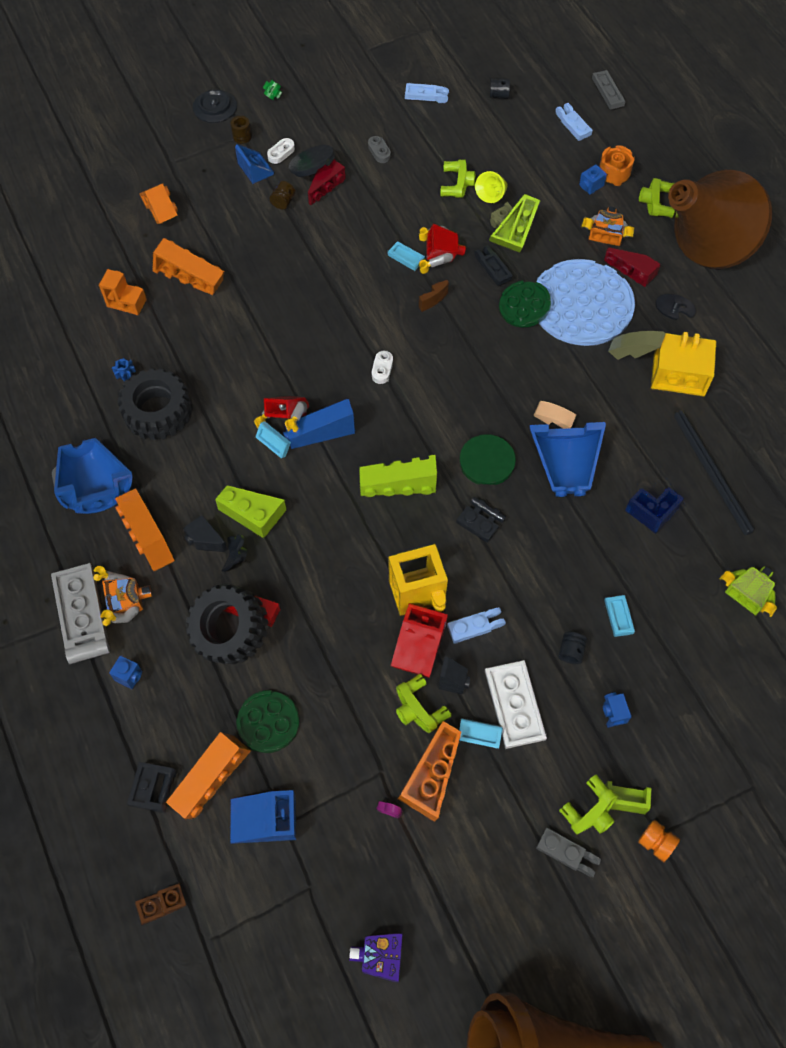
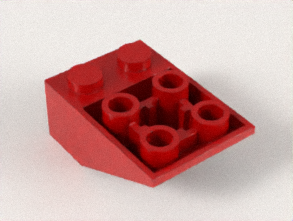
M409 604L402 623L391 667L430 678L447 624L448 615Z

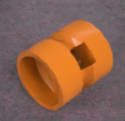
M654 819L642 834L638 843L647 850L653 849V855L662 862H665L680 842V838L670 831L665 832V827Z

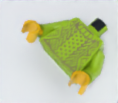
M754 567L748 570L725 571L719 578L726 581L728 589L725 593L754 615H757L759 611L762 613L766 611L769 613V617H772L777 610L775 605L776 593L773 590L775 583L769 579L773 575L770 568L762 567L760 571Z

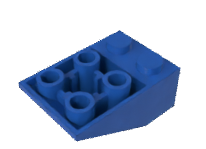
M294 790L272 791L231 799V844L296 840V796Z

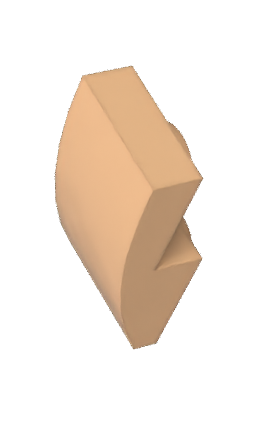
M540 401L534 416L546 424L553 422L565 429L572 427L576 414L561 406Z

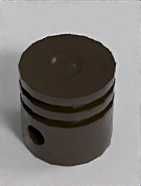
M245 116L234 117L230 123L233 139L236 143L245 144L252 137L249 119Z
M280 181L269 199L273 206L284 210L296 192L290 183Z

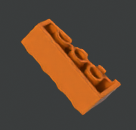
M163 238L153 252V272L155 273L161 271L168 278L176 277L181 283H191L194 288L211 295L215 293L223 281L224 271L220 267L208 263L204 258L181 248L173 241Z
M135 488L115 498L118 504L115 508L119 516L125 517L122 521L126 529L131 528L129 534L133 542L138 541L135 545L140 555L144 554L152 570L156 571L174 562L164 537L137 489Z
M444 721L440 724L398 797L400 801L434 822L439 818L440 808L461 736V731Z
M220 732L166 803L184 819L196 818L202 812L206 802L215 795L219 787L251 750L235 736Z

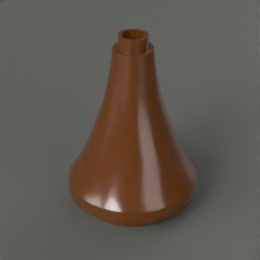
M721 170L708 174L697 182L691 180L678 181L669 190V204L676 211L674 225L676 240L683 253L695 263L712 269H724L738 265L751 257L766 239L772 221L771 201L765 188L752 176L737 170Z
M510 992L493 993L486 998L481 1011H478L471 1021L467 1039V1048H663L659 1041H650L645 1035L621 1034L592 1029L553 1016L524 1002Z

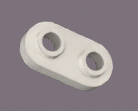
M284 138L270 148L267 152L269 162L278 164L292 154L295 150L294 141Z
M380 351L375 356L372 369V379L375 383L384 384L389 380L393 365V356L390 352Z

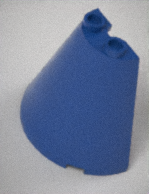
M605 422L586 423L584 428L549 429V424L530 425V432L551 489L556 497H565L567 494L585 496L586 491L591 489L606 427Z
M96 438L84 440L78 447L72 444L58 447L54 493L59 503L66 509L70 508L75 510L76 513L83 514L101 512L116 505L115 498L129 491L132 484L131 471Z

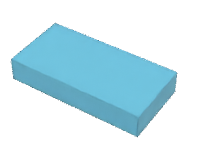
M398 241L388 251L389 257L414 271L419 267V262L425 260V256Z
M265 421L261 422L256 438L280 458L286 457L291 442Z
M625 595L605 598L604 601L614 637L634 634L635 630Z
M462 718L459 740L499 749L503 727Z

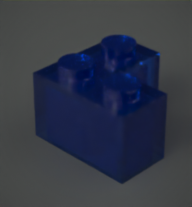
M669 487L658 499L641 488L629 500L625 511L656 534L679 509L684 498Z

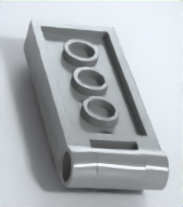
M90 563L51 574L65 654L69 664L110 653L106 626L102 623L104 617H100L103 611L97 581L93 578L95 572Z

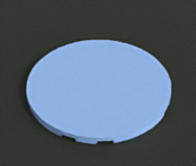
M585 259L567 260L553 265L549 270H545L537 279L538 283L546 287L551 298L550 311L539 324L550 335L561 341L584 346L606 343L619 336L631 322L635 309L633 291L626 279L619 276L616 270L607 265L603 266L595 263V261Z

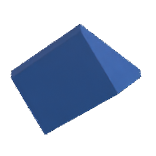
M236 144L238 164L252 184L274 174L260 152Z

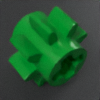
M271 80L270 83L266 81L263 89H265L264 94L272 100L275 97L279 99L282 94L280 90L282 86L274 80Z

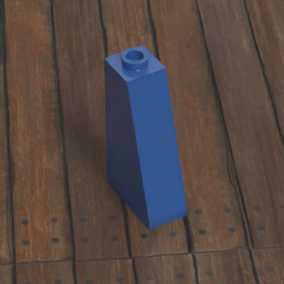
M349 399L343 400L300 418L299 421H296L299 428L297 432H293L292 429L288 432L287 428L286 432H283L284 437L291 442V449L355 434L354 414Z

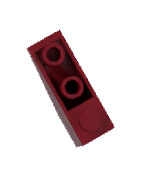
M333 160L329 166L324 165L318 169L308 190L310 205L319 201L325 194L331 192L333 188L346 179L345 167Z
M614 248L607 249L604 259L609 265L644 287L653 280L660 267V263L647 255Z

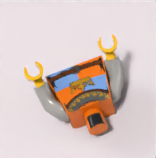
M608 207L607 211L600 210L598 215H594L591 218L585 217L581 227L591 230L589 240L620 246L622 236L633 237L634 227L627 225L626 221L623 220V215L616 213L617 209L615 207Z
M97 566L93 570L100 573V575L95 574L93 576L95 581H100L102 578L105 580L102 583L107 610H104L100 615L101 618H106L102 622L105 626H108L111 621L113 623L130 622L143 610L141 599L152 597L150 585L139 588L135 578L115 572H106L102 566Z

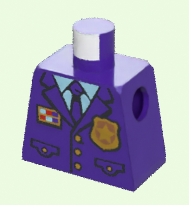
M402 934L365 937L364 947L351 946L349 961L363 962L362 973L399 982Z

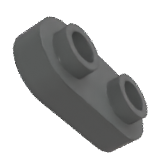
M379 136L369 138L368 149L375 160L379 163L388 162L391 158V152L384 140Z

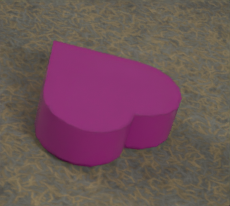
M381 801L378 802L377 811L398 819L401 817L402 808Z

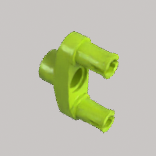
M465 159L444 161V172H458V180L455 186H441V197L455 196V198H463L467 186H475V171H467Z
M653 178L649 188L642 187L639 202L647 203L649 215L673 217L675 210L672 207L661 205L659 200L660 192L669 193L674 183Z
M418 674L410 681L403 682L396 687L398 697L402 703V706L396 709V713L403 724L407 725L414 721L425 732L430 733L437 728V725L450 718L451 713L449 710L445 711L447 708L442 706L433 714H427L412 694L426 685L425 679H421L422 675Z
M596 774L586 784L599 797V802L585 816L581 817L570 802L559 810L572 825L571 829L576 835L592 826L601 834L615 822L608 812L618 796Z

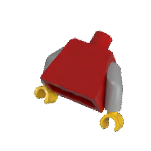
M433 224L429 230L425 227L420 229L419 239L420 241L427 240V259L429 260V262L426 260L419 262L422 274L427 273L430 266L435 267L444 263H450L456 255L463 256L465 254L466 246L458 244L457 233L448 230L445 226Z
M294 396L264 398V411L262 416L254 420V423L259 428L260 423L264 422L266 418H291L285 421V426L288 432L291 429L293 432H297L299 428L296 421H299L301 416H306L309 402L305 397Z

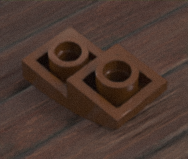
M448 280L437 282L432 285L431 292L419 296L421 312L435 306L448 294Z
M180 884L158 891L157 894L135 901L141 925L186 906Z

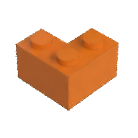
M160 184L139 193L146 209H150L157 224L178 216L176 213L178 209L169 198L170 192L167 186Z
M107 269L99 283L107 307L139 315L147 300L144 290L138 286L127 285L124 273Z

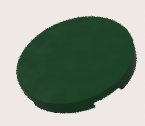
M519 281L511 284L503 291L499 302L502 318L510 325L516 327H530L540 323L546 318L551 308L550 294L546 287L538 282Z
M479 435L473 437L465 443L461 450V470L470 481L476 484L498 485L507 480L514 470L515 453L510 444L498 436Z
M272 690L261 691L253 694L243 703L236 720L237 730L242 741L252 750L261 753L277 752L288 746L295 738L299 728V714L295 704L288 696L273 692Z

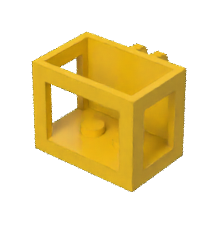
M683 332L682 335L665 333L661 347L654 352L651 389L705 396L714 377L716 340L699 338V334L689 337L688 332Z
M436 544L389 556V583L400 616L406 614L409 604L423 608L434 607L438 612L444 611L448 579ZM427 556L426 568L405 574L402 573L399 563Z

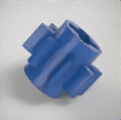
M124 358L115 361V366L112 367L116 379L121 378L123 381L130 379L132 373L136 372L132 361H127Z

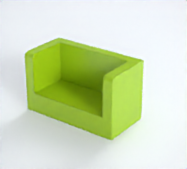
M612 781L606 782L605 785L618 796L611 809L646 814L650 810V787H646L643 791L612 786Z

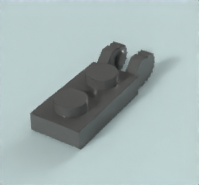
M548 828L545 829L536 848L571 869L578 870L590 877H594L595 872L590 867L580 864L582 857L596 865H599L601 862L599 857L587 852L583 847Z

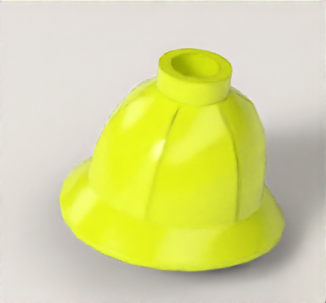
M492 171L480 174L475 182L476 194L487 203L498 202L507 189L505 179Z

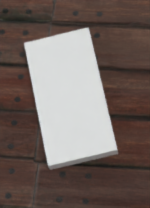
M525 660L485 668L499 726L503 727L502 737L505 749L546 740L547 737Z

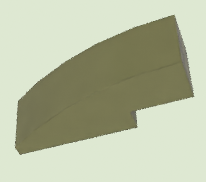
M639 331L623 334L613 338L608 352L616 359H621L627 355L637 358L660 348L665 333L663 331Z

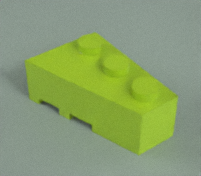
M524 194L491 235L489 241L520 252L540 200Z
M228 485L215 499L218 510L262 538L268 534L286 511L285 500Z

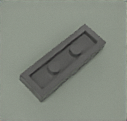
M608 71L593 73L592 79L609 109L623 107L625 100Z

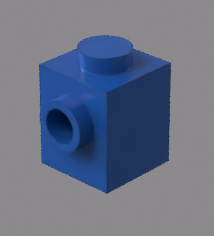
M594 165L581 174L579 185L583 190L592 194L605 185L607 173L599 166Z
M119 656L109 674L114 681L133 689L143 671L137 663Z

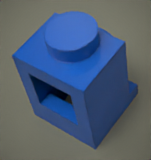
M610 693L605 695L606 701L603 705V712L606 717H609L606 723L607 727L628 723L631 719V714L624 694Z

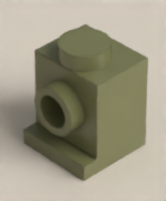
M508 202L500 209L491 213L490 223L496 229L513 209Z

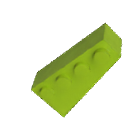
M430 455L429 459L420 460V457L412 458V462L402 463L401 460L394 461L390 466L382 463L360 467L361 496H393L395 494L408 496L420 493L424 495L436 493V455Z

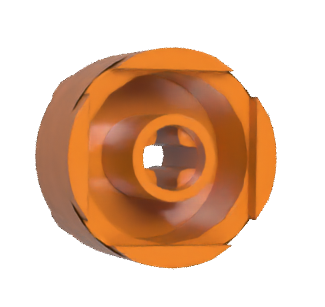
M624 146L608 147L603 151L599 167L607 173L606 182L620 186L629 179L634 163L632 152Z

